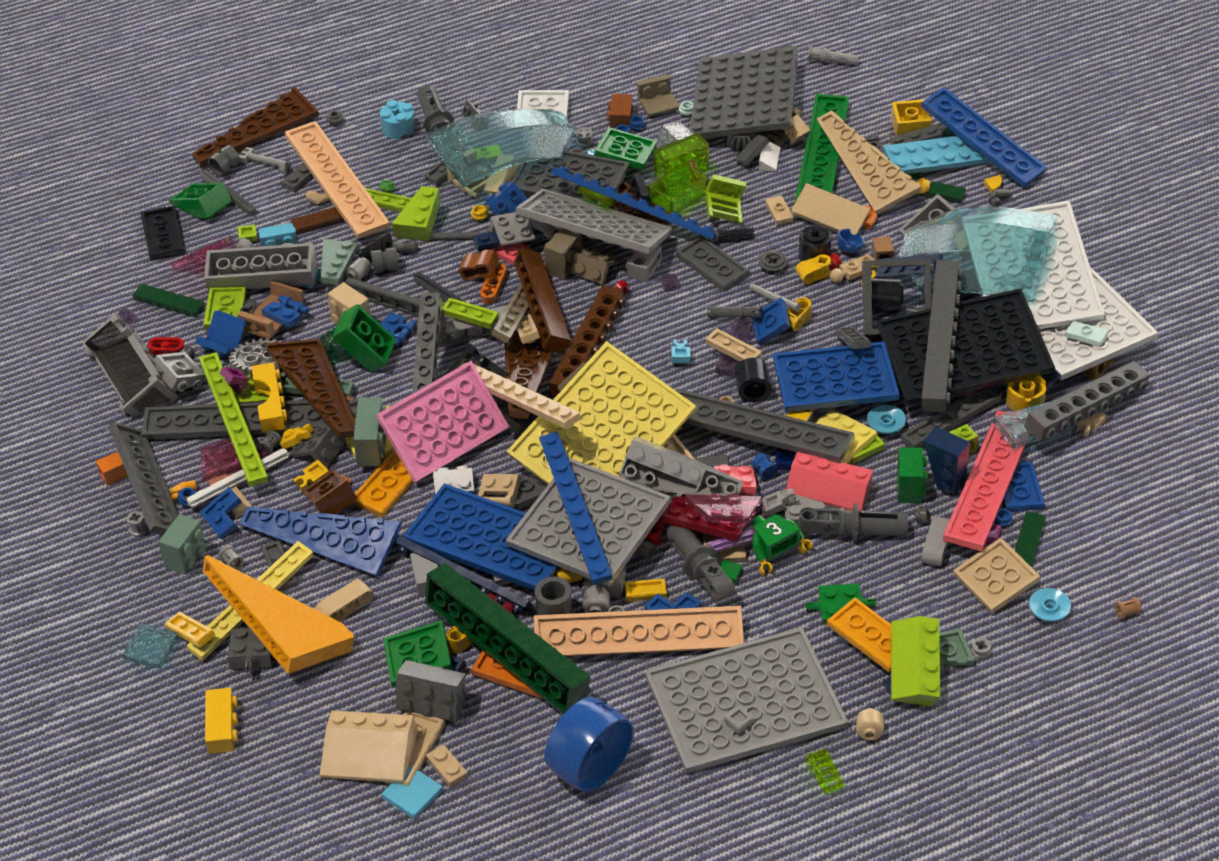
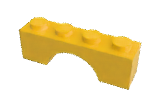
M274 362L251 366L256 393H263L269 396L266 402L258 406L262 433L269 430L285 429L284 421H287L286 410H282L285 407L284 397L279 395L283 394L282 385L277 382L281 380L279 369L275 370Z

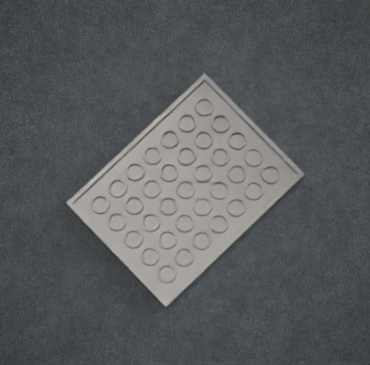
M803 627L645 670V677L686 773L848 728L849 722ZM740 705L754 718V723L737 734L724 722V716Z

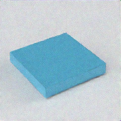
M411 765L407 768L404 780L407 779L413 768ZM417 770L409 786L393 782L381 795L384 800L415 820L443 792V786Z

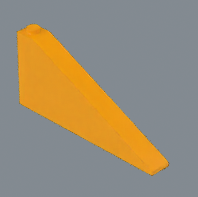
M209 555L204 557L202 572L288 674L351 652L354 636L341 622Z

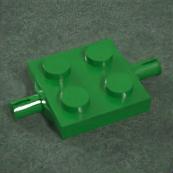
M859 583L818 586V602H806V611L818 610L822 618V624H827V620L853 598H857L867 607H876V598L863 599Z

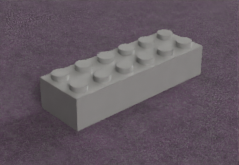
M313 243L207 250L204 280L208 290H210V287L246 286V289L270 288L271 281L288 286L315 284L317 254Z

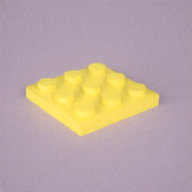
M834 409L828 411L815 422L855 433V439L841 461L846 464L852 460L851 458L855 454L861 452L866 444L869 445L875 440V436H877L876 430Z

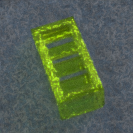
M826 748L806 755L804 761L824 794L845 786ZM821 760L823 761V763H821V764H818V765L816 764V762H818V761H821ZM821 768H827V770H824L822 772L819 771V769ZM831 774V777L823 779L822 777L824 775ZM835 780L836 784L827 787V782Z

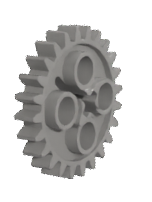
M260 338L257 342L252 340V343L245 342V345H239V348H234V352H231V356H229L230 367L239 369L246 376L249 374L250 378L253 377L251 366L274 362L275 370L279 369L281 371L280 366L266 350L267 343L276 342V339L262 341V338Z

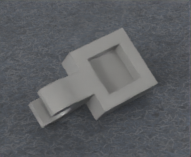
M793 488L786 490L784 493H781L779 490L762 498L764 511L768 517L786 509L785 504L794 505L799 502L798 495L794 494Z

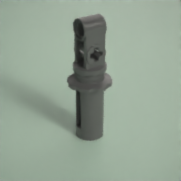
M426 85L417 92V97L425 115L422 125L426 132L435 139L444 159L457 148L452 126L454 117L450 111L444 110L436 88ZM432 93V96L428 98L426 94Z
M857 503L853 504L852 510L805 507L800 510L798 526L805 534H838L839 536L849 534L852 537V541H856L858 534L907 536L908 513L860 511Z
M671 525L667 530L666 537L683 558L682 568L685 574L689 577H695L697 581L701 582L715 602L735 596L734 583L720 567L718 554L715 552L714 547L702 545L692 530Z

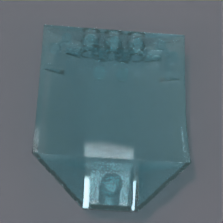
M506 109L469 115L423 136L461 186L466 187L491 174L517 164L550 158H559L561 161L563 158L562 154L564 150H567L571 143V137L575 135L577 129L565 114L560 111Z
M970 207L948 211L907 231L898 257L940 253L943 254V260L959 261V268H963L962 279H959V282H961V292L993 295L1021 288L1026 301L1035 302L1057 215L1007 207ZM935 273L931 275V282L935 280ZM924 274L909 276L913 283L917 284L921 289V293L925 297Z

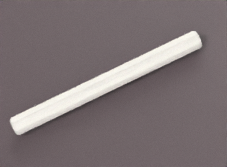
M281 449L261 459L264 469L267 470L288 459L289 454L286 449ZM243 470L188 497V505L194 508L221 494L228 487L232 488L246 481Z

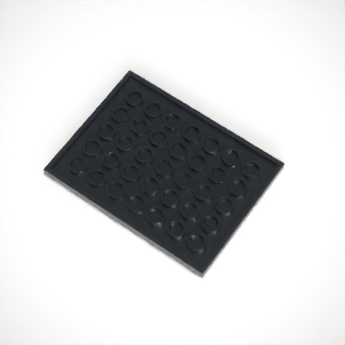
M1021 288L962 301L960 306H956L959 309L958 320H955L957 322V334L953 333V336H956V347H952V350H955L954 361L950 363L953 364V376H949V378H952V388L948 390L950 396L1055 373V365ZM931 309L876 321L906 406L922 402Z

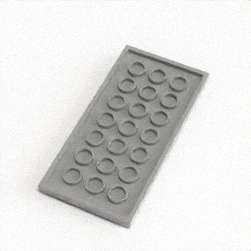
M541 189L517 206L515 214L521 215L524 219H534L540 224H551L557 229L570 230L573 234H584L590 239L604 240L606 244H617L623 249L637 250L640 254H649L671 235L673 228L545 189Z

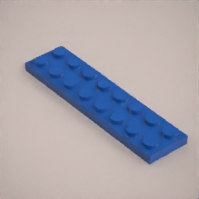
M945 87L922 102L921 108L1022 187H1026L1046 172L1047 166Z

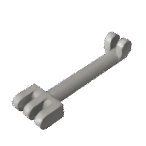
M246 147L239 155L241 163L246 164L249 160L279 166L282 175H286L287 171L291 170V165L288 161L258 155L255 153L254 148Z

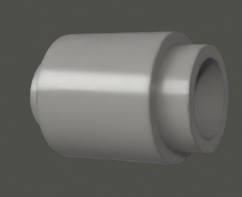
M366 258L357 259L346 269L347 278L360 281L370 272L371 263Z

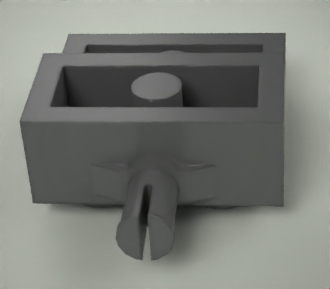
M250 628L231 629L228 652L230 669H244L246 673H248L249 669V673H251L253 668L272 667L273 655Z

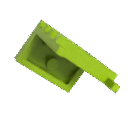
M713 174L705 190L708 217L721 218L738 222L739 225H742L740 198L746 188V182Z

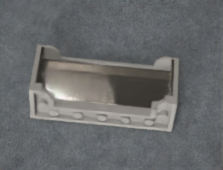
M114 313L82 341L86 348L84 352L90 358H96L120 397V405L118 407L124 414L129 413L135 418L144 414L145 407H162L178 398L176 392L169 388L162 379V370L154 362L153 356L136 330Z

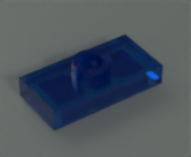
M776 447L775 464L778 470H791L795 459V452Z

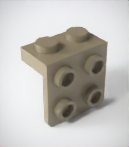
M591 247L588 250L583 249V251L575 253L571 273L599 284H605L609 266L620 264L621 259L616 258L617 255L612 253H602L601 249Z

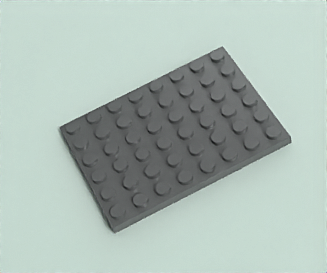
M797 46L700 58L689 130L690 140L791 128L798 57Z

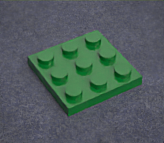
M609 127L596 147L594 156L629 162V166L632 168L643 170L656 148L657 141Z
M442 620L383 638L390 683L393 688L396 687L397 672L406 660L453 670L445 625Z

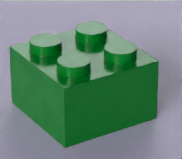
M899 447L897 465L898 503L922 504V496H926V484H923V482H927V470L924 469L927 467V456H923V448Z

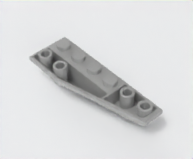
M636 436L631 441L619 476L657 491L737 501L744 483L711 466Z

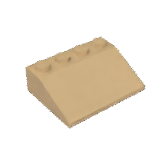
M331 711L326 726L320 777L403 783L418 734L414 716Z

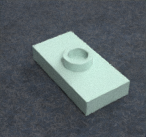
M1073 321L1065 332V337L1101 347L1108 336V330Z

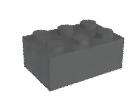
M406 660L397 672L396 709L456 722L464 710L466 673Z

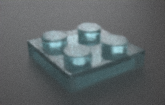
M140 623L123 651L122 657L124 660L161 669L179 638L178 634Z

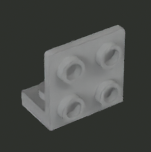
M513 212L491 217L489 230L490 232L496 231L501 246L535 240L529 220L522 218L521 215Z

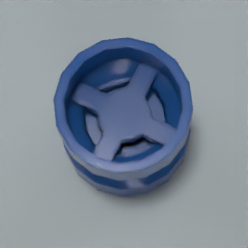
M766 453L758 454L751 462L752 468L758 472L763 480L771 479L778 471V467L774 462H771L770 457Z

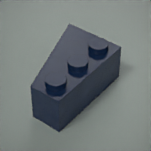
M935 426L923 440L937 489L955 496L966 483L970 442Z

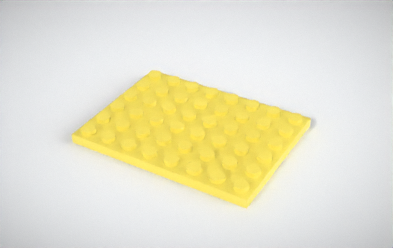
M606 341L554 398V401L578 411L582 419L568 429H565L538 416L507 450V455L548 485L553 476L539 437L558 431L567 458L619 476L634 436L663 447L696 410V405Z

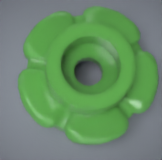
M381 180L379 188L382 189V192L392 193V190L396 189L394 187L395 182Z

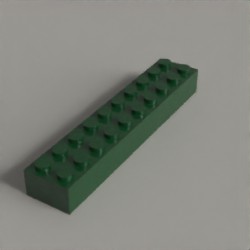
M444 563L427 573L425 604L452 626L456 627L463 635L465 634L468 639L562 714H565L578 701L588 697L590 675L586 671L579 668L541 636L528 628L527 625L515 618L513 614L506 611L482 590L460 575L455 569Z

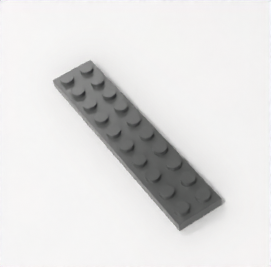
M681 389L676 390V392L696 405V410L684 424L817 456L837 463H841L855 439L854 432Z
M308 400L284 401L285 407L282 410H286L287 421H284L285 429L276 430L275 432L283 434L290 428L294 429L299 426L302 428L306 424H310L313 429L329 425ZM264 402L238 403L250 435H264L267 433H262L258 406ZM217 404L145 407L142 438L145 437L151 440L229 436Z

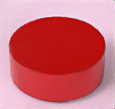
M621 280L614 288L622 289L624 297L629 290V284Z

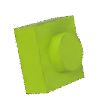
M255 224L238 227L239 239L245 238L250 242L257 241Z

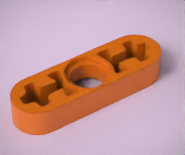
M498 263L494 274L486 277L480 291L481 301L484 304H492L498 298L507 276L506 265L503 263ZM491 282H498L496 285L489 284Z

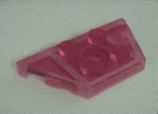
M228 236L173 261L170 265L172 269H175L191 261L195 264L206 259L207 250L223 249L222 247L232 243L233 240L231 236Z
M230 438L200 448L203 482L242 468ZM257 450L260 459L269 456L268 451L260 452Z
M718 494L685 495V503L687 505H694V511L709 523H748L751 516L756 512V507L761 505V496H739L736 494L729 496Z

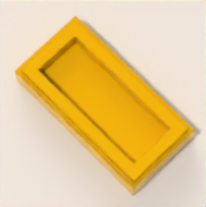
M665 578L625 582L626 602L651 600L657 594L667 599Z

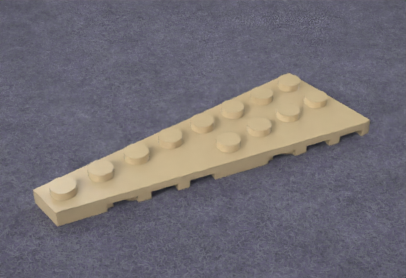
M833 111L817 118L822 130L877 215L922 191L919 183L917 184L912 180L911 176L906 175L899 166L893 164L875 146L869 144L863 136L861 137L853 128H850Z

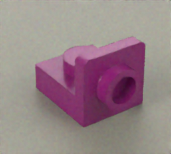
M222 367L220 374L230 384L231 388L237 394H242L249 378L239 369Z

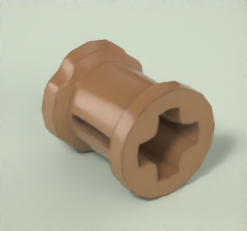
M1132 597L1131 600L1125 602L1116 601L1115 611L1118 618L1124 619L1125 616L1132 614L1140 615L1142 608L1139 599Z

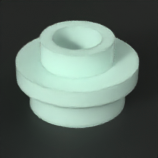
M683 101L679 107V112L684 116L692 115L693 102Z

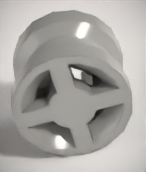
M582 127L576 130V145L579 148H589L593 145V133L590 128Z

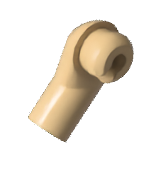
M313 190L306 192L307 200L316 205L330 201L326 193L319 194Z

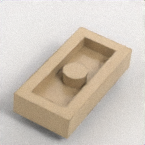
M444 744L426 754V760L450 788L468 778L467 771Z

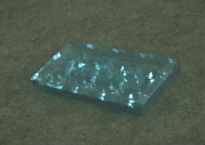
M1050 402L994 416L992 422L1013 449L1039 442L1038 439L1024 428V424L1030 412ZM1073 424L1066 430L1054 434L1051 438L1076 432L1078 425Z

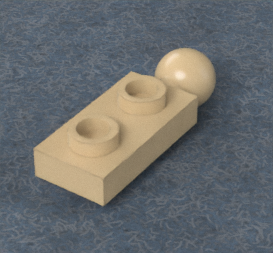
M867 254L839 265V269H833L830 272V279L834 283H839L844 277L849 281L862 276V262L874 259ZM871 267V272L878 270V267Z

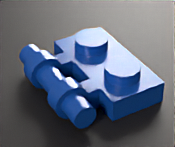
M280 295L278 301L281 303L271 302L262 309V315L290 328L301 321V313L307 315L310 309L302 302H295L289 296Z
M391 312L381 323L396 338L394 348L403 344L406 340L405 337L414 331V327L417 324L413 319L406 323V318Z

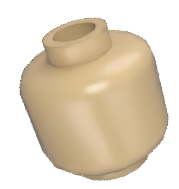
M873 708L859 712L856 718V732L858 736L865 740L880 738L884 733V717L882 713Z

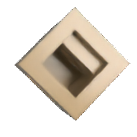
M799 115L792 117L791 128L782 129L790 138L791 145L802 140L810 131Z

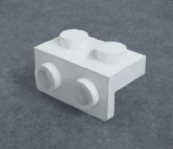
M458 466L455 470L438 468L437 471L433 472L435 494L444 483L470 493L474 492L472 468H468V466Z

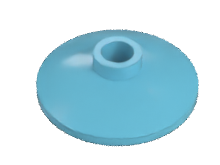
M880 405L870 410L867 422L878 433L893 434L905 426L906 417L903 411L895 406Z
M1043 588L1032 594L1029 600V607L1031 612L1039 619L1054 622L1067 617L1071 610V602L1062 591L1053 588Z

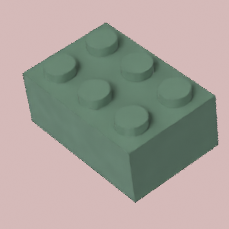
M358 397L353 439L357 466H380L381 458H385V447L383 444H386V434L375 416L386 409V405H382L381 397Z

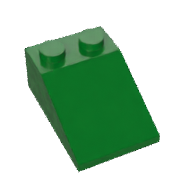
M223 182L193 183L169 199V202L197 218L205 219L212 218L216 211L225 209L227 204L232 201Z

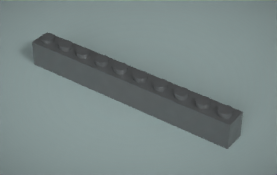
M937 260L922 390V411L946 412V404H950V393H948V390L952 388V378H949V376H953V364L950 363L954 361L955 350H952V347H956V336H953V333L957 334V322L955 320H958L959 309L956 306H960V295H957V293H961V282H959V279H962L963 268H959V261Z

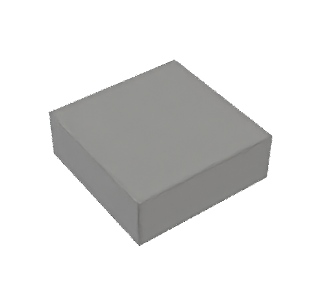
M739 705L724 716V722L739 734L754 723V718Z

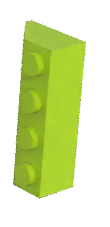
M916 616L892 621L891 701L932 707L940 698L939 619Z

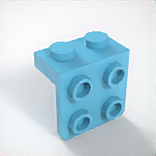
M292 223L260 228L258 230L262 246L282 245L283 243L298 244L295 227Z

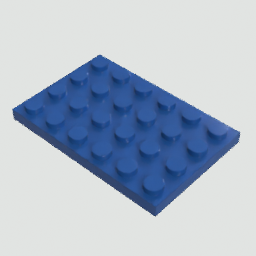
M885 342L871 343V347L860 349L839 346L773 354L774 367L785 412L899 400V391Z

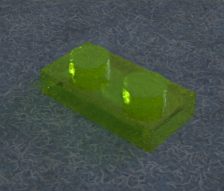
M582 186L578 190V193L583 195V199L591 202L593 199L598 200L597 204L606 208L608 205L614 207L617 201Z

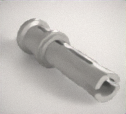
M810 46L808 61L812 59L819 60L821 63L831 61L857 66L858 55L832 52L826 48L817 49Z

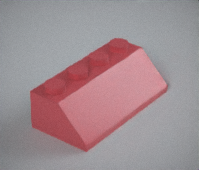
M797 452L791 466L786 490L793 488L795 495L823 502L824 505L844 508L845 510H852L853 504L857 503L859 510L862 511L872 487L873 470Z

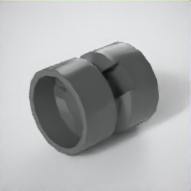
M229 145L208 158V165L217 176H223L240 163L237 151Z
M396 247L386 248L384 252L381 250L371 251L374 274L384 272L385 269L389 271L399 270Z

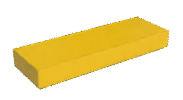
M178 612L164 624L167 630L199 648L215 636L211 628L181 612Z

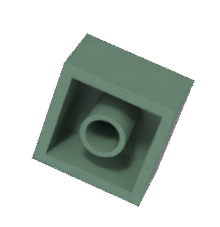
M181 514L178 515L158 541L164 567L186 575L189 569L194 566L195 561L206 549L200 521Z

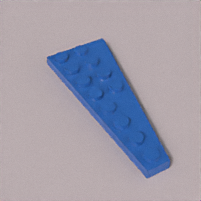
M247 506L239 523L242 527L290 545H294L299 541L312 550L314 554L378 577L402 526V523L397 520L386 521L383 519L354 518L335 514L270 510L269 508Z

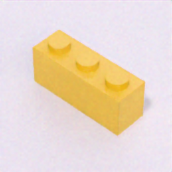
M231 688L206 690L205 743L208 754L234 751V743L238 742L237 730H234V725H238L237 713H234V709L238 708L237 696H233Z

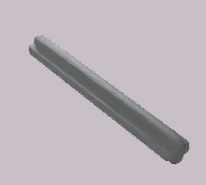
M206 169L199 173L200 178L207 183L222 182ZM224 183L234 204L250 216L257 213V208Z

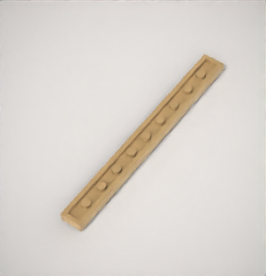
M473 364L491 394L565 429H568L582 419L578 411Z

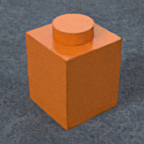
M117 452L96 461L99 474L107 486L128 477L122 459Z

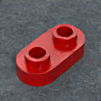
M155 337L150 339L147 344L149 352L153 355L179 353L185 348L183 339L178 337Z

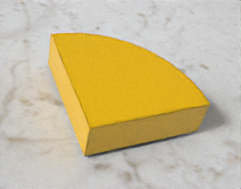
M1001 175L984 179V184L991 194L1001 187Z

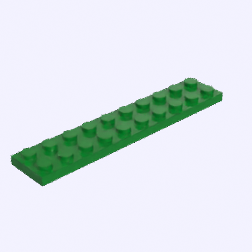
M816 94L794 204L806 183L833 193L839 155L819 125L817 118L833 111L846 122L849 105L848 96Z

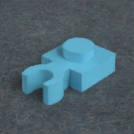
M674 339L673 347L671 346L672 363H690V347H687V340L680 344Z

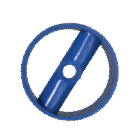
M595 697L584 698L568 709L554 727L546 744L545 763L554 774L572 787L583 792L594 791L615 774L626 758L633 740V725L622 713L606 702Z

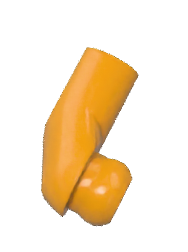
M195 480L181 482L171 488L170 494H172V499L177 500L178 493L183 488L189 487L197 490Z

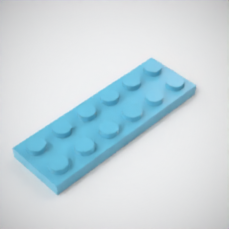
M959 136L885 145L882 149L883 154L893 164L899 166L905 174L989 163L987 158Z

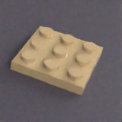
M999 538L953 570V575L992 614L1041 581L1040 575L1002 538Z

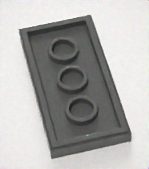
M702 235L675 252V256L723 292L750 276L749 269Z

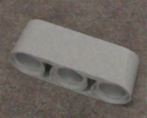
M933 516L921 556L922 563L942 566L949 543L943 541V535L950 519Z

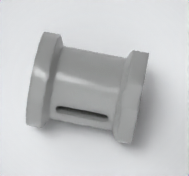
M138 511L129 513L126 521L130 525V534L134 537L145 535L147 526L143 522V513Z
M232 545L223 547L218 554L220 560L225 561L228 566L236 570L240 569L244 564V558L241 555H237Z

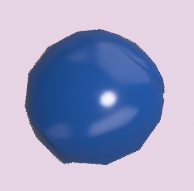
M849 228L841 229L837 236V246L845 253H857L864 247V238L859 233L852 234Z

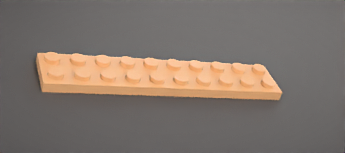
M316 121L285 132L286 139L358 239L390 227L388 219Z
M741 606L534 615V632L551 646L555 647L565 657L715 650L744 643Z

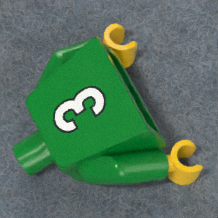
M759 515L753 521L755 526L754 535L752 536V547L757 561L761 563L759 573L762 576L765 575L763 567L768 568L769 573H771L773 568L771 563L766 562V558L770 561L800 544L798 546L799 552L805 554L807 549L810 550L813 546L810 540L804 539L805 535L795 521L784 519L779 515H773L767 519Z

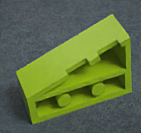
M421 186L393 221L394 237L429 241L441 204L439 188Z

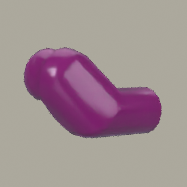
M993 524L985 544H992L998 540L1002 530L1001 525Z

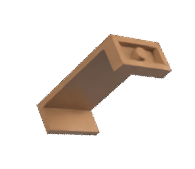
M271 281V295L252 314L243 311L238 314L239 318L246 320L244 331L271 339L283 325L263 316L262 309L273 301L281 303L278 301L280 295L289 296L295 302L304 303L303 290Z

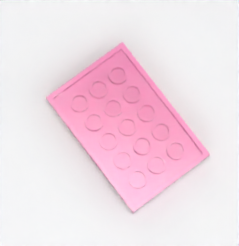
M472 361L375 415L414 483L509 427Z

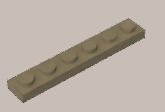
M522 284L519 285L491 333L499 341L508 343L529 306Z

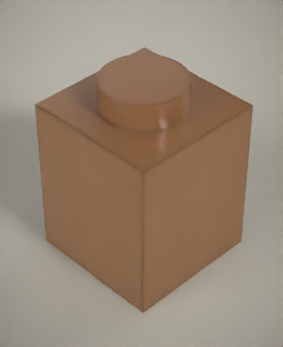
M890 236L872 238V255L874 260L894 257Z

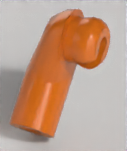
M865 206L870 208V213L863 226L869 230L878 217L876 212L871 209V206Z

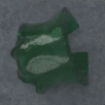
M336 324L328 329L323 336H320V340L330 362L348 361L353 356L332 338L337 327Z

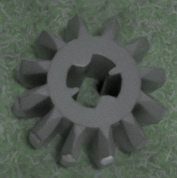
M755 133L727 135L728 147L732 151L737 150L739 153L754 139Z

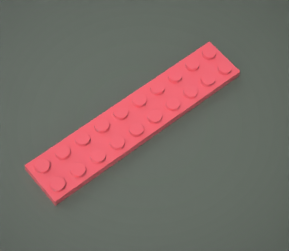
M997 410L944 532L943 541L978 551L983 550L1031 434L1024 428L1026 417Z

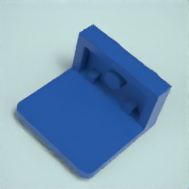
M505 181L498 187V192L490 194L485 199L487 202L483 206L487 210L493 211L496 216L516 212V207L528 198L514 182Z
M216 310L214 311L207 337L197 336L195 343L201 345L203 350L212 352L213 349L217 351L218 355L227 357L231 355V352H234V348H239L246 320Z

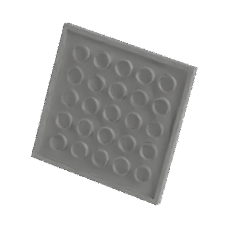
M568 458L612 574L613 580L601 584L610 587L669 506L671 496ZM552 479L508 536L506 544L591 579L555 481Z

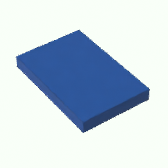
M1033 462L1018 463L1003 499L1004 509L1010 512L1045 509V502Z

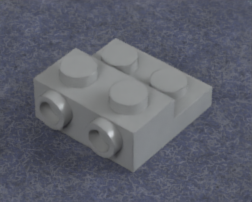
M185 352L156 355L154 362L164 372L162 379L169 388L184 391L186 388L192 387L196 390L202 386L205 374Z

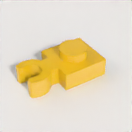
M306 424L302 428L299 426L286 430L283 433L280 445L283 449H287L299 444L302 439H308L312 436L310 432L314 431L313 427L310 424Z
M317 459L302 470L303 476H297L293 481L296 486L303 483L299 486L300 490L303 491L311 483L313 484L329 473V470Z

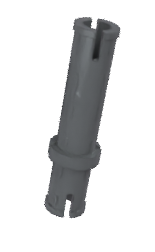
M708 306L707 311H714L707 312L709 318L740 317V319H746L747 317L761 318L763 313H755L763 312L761 306Z

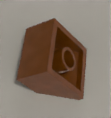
M335 469L302 491L316 511L324 514L337 515L338 512L350 507L358 499L347 480Z

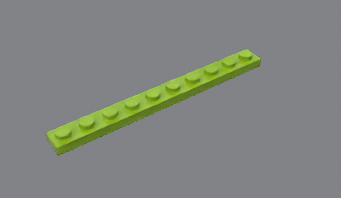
M217 352L199 357L201 367L249 487L268 482L267 474L232 388L220 374L223 366Z

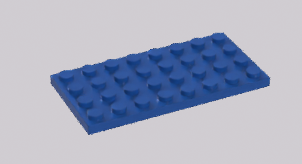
M445 483L403 535L404 538L436 554L534 591L536 585L542 579L554 577L559 570L557 565L507 546L506 539L524 517L525 512Z

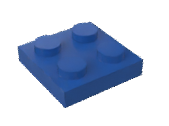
M781 297L763 308V312H757L763 313L761 318H752L756 342L760 345H763L790 327L786 303Z

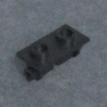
M388 232L362 248L358 253L359 257L366 258L372 263L371 251L381 250L384 252L386 248L392 247L393 240L390 233Z

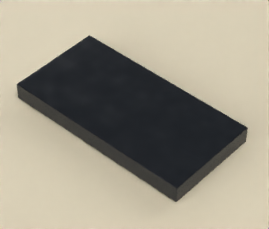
M175 205L140 212L150 261L185 254Z

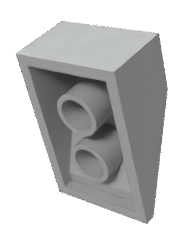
M937 194L906 222L899 231L914 245L927 248L953 236L963 227V217L958 210Z

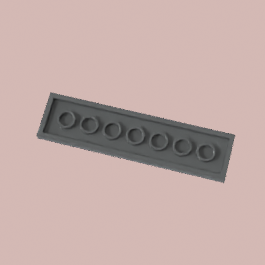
M112 421L108 427L148 528L155 534L164 535L178 517V512L148 439L142 438V430Z

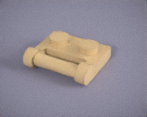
M483 474L478 496L513 507L521 477L519 474ZM487 495H506L505 497H487Z

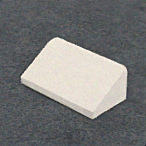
M771 142L765 146L760 154L759 170H777L780 155L779 146Z

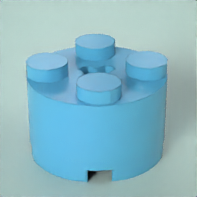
M390 100L380 110L382 131L387 137L400 139L403 135L407 134L409 136L414 132V112L410 103Z

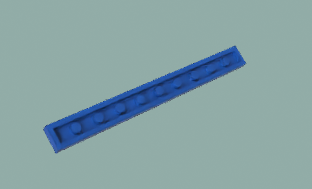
M562 166L559 169L553 167L551 174L712 240H715L717 236L713 232L714 228L704 225L702 228L697 226V221L689 218L685 221L681 219L682 215L672 212L671 215L666 213L663 207L656 205L653 208L648 206L650 203L648 201L632 199L633 195L623 192V195L617 193L616 188L609 185L607 188L600 186L601 182L591 179L590 182L585 180V176L576 172L575 175L568 173L569 169Z
M558 431L540 436V444L592 584L596 585L613 580Z

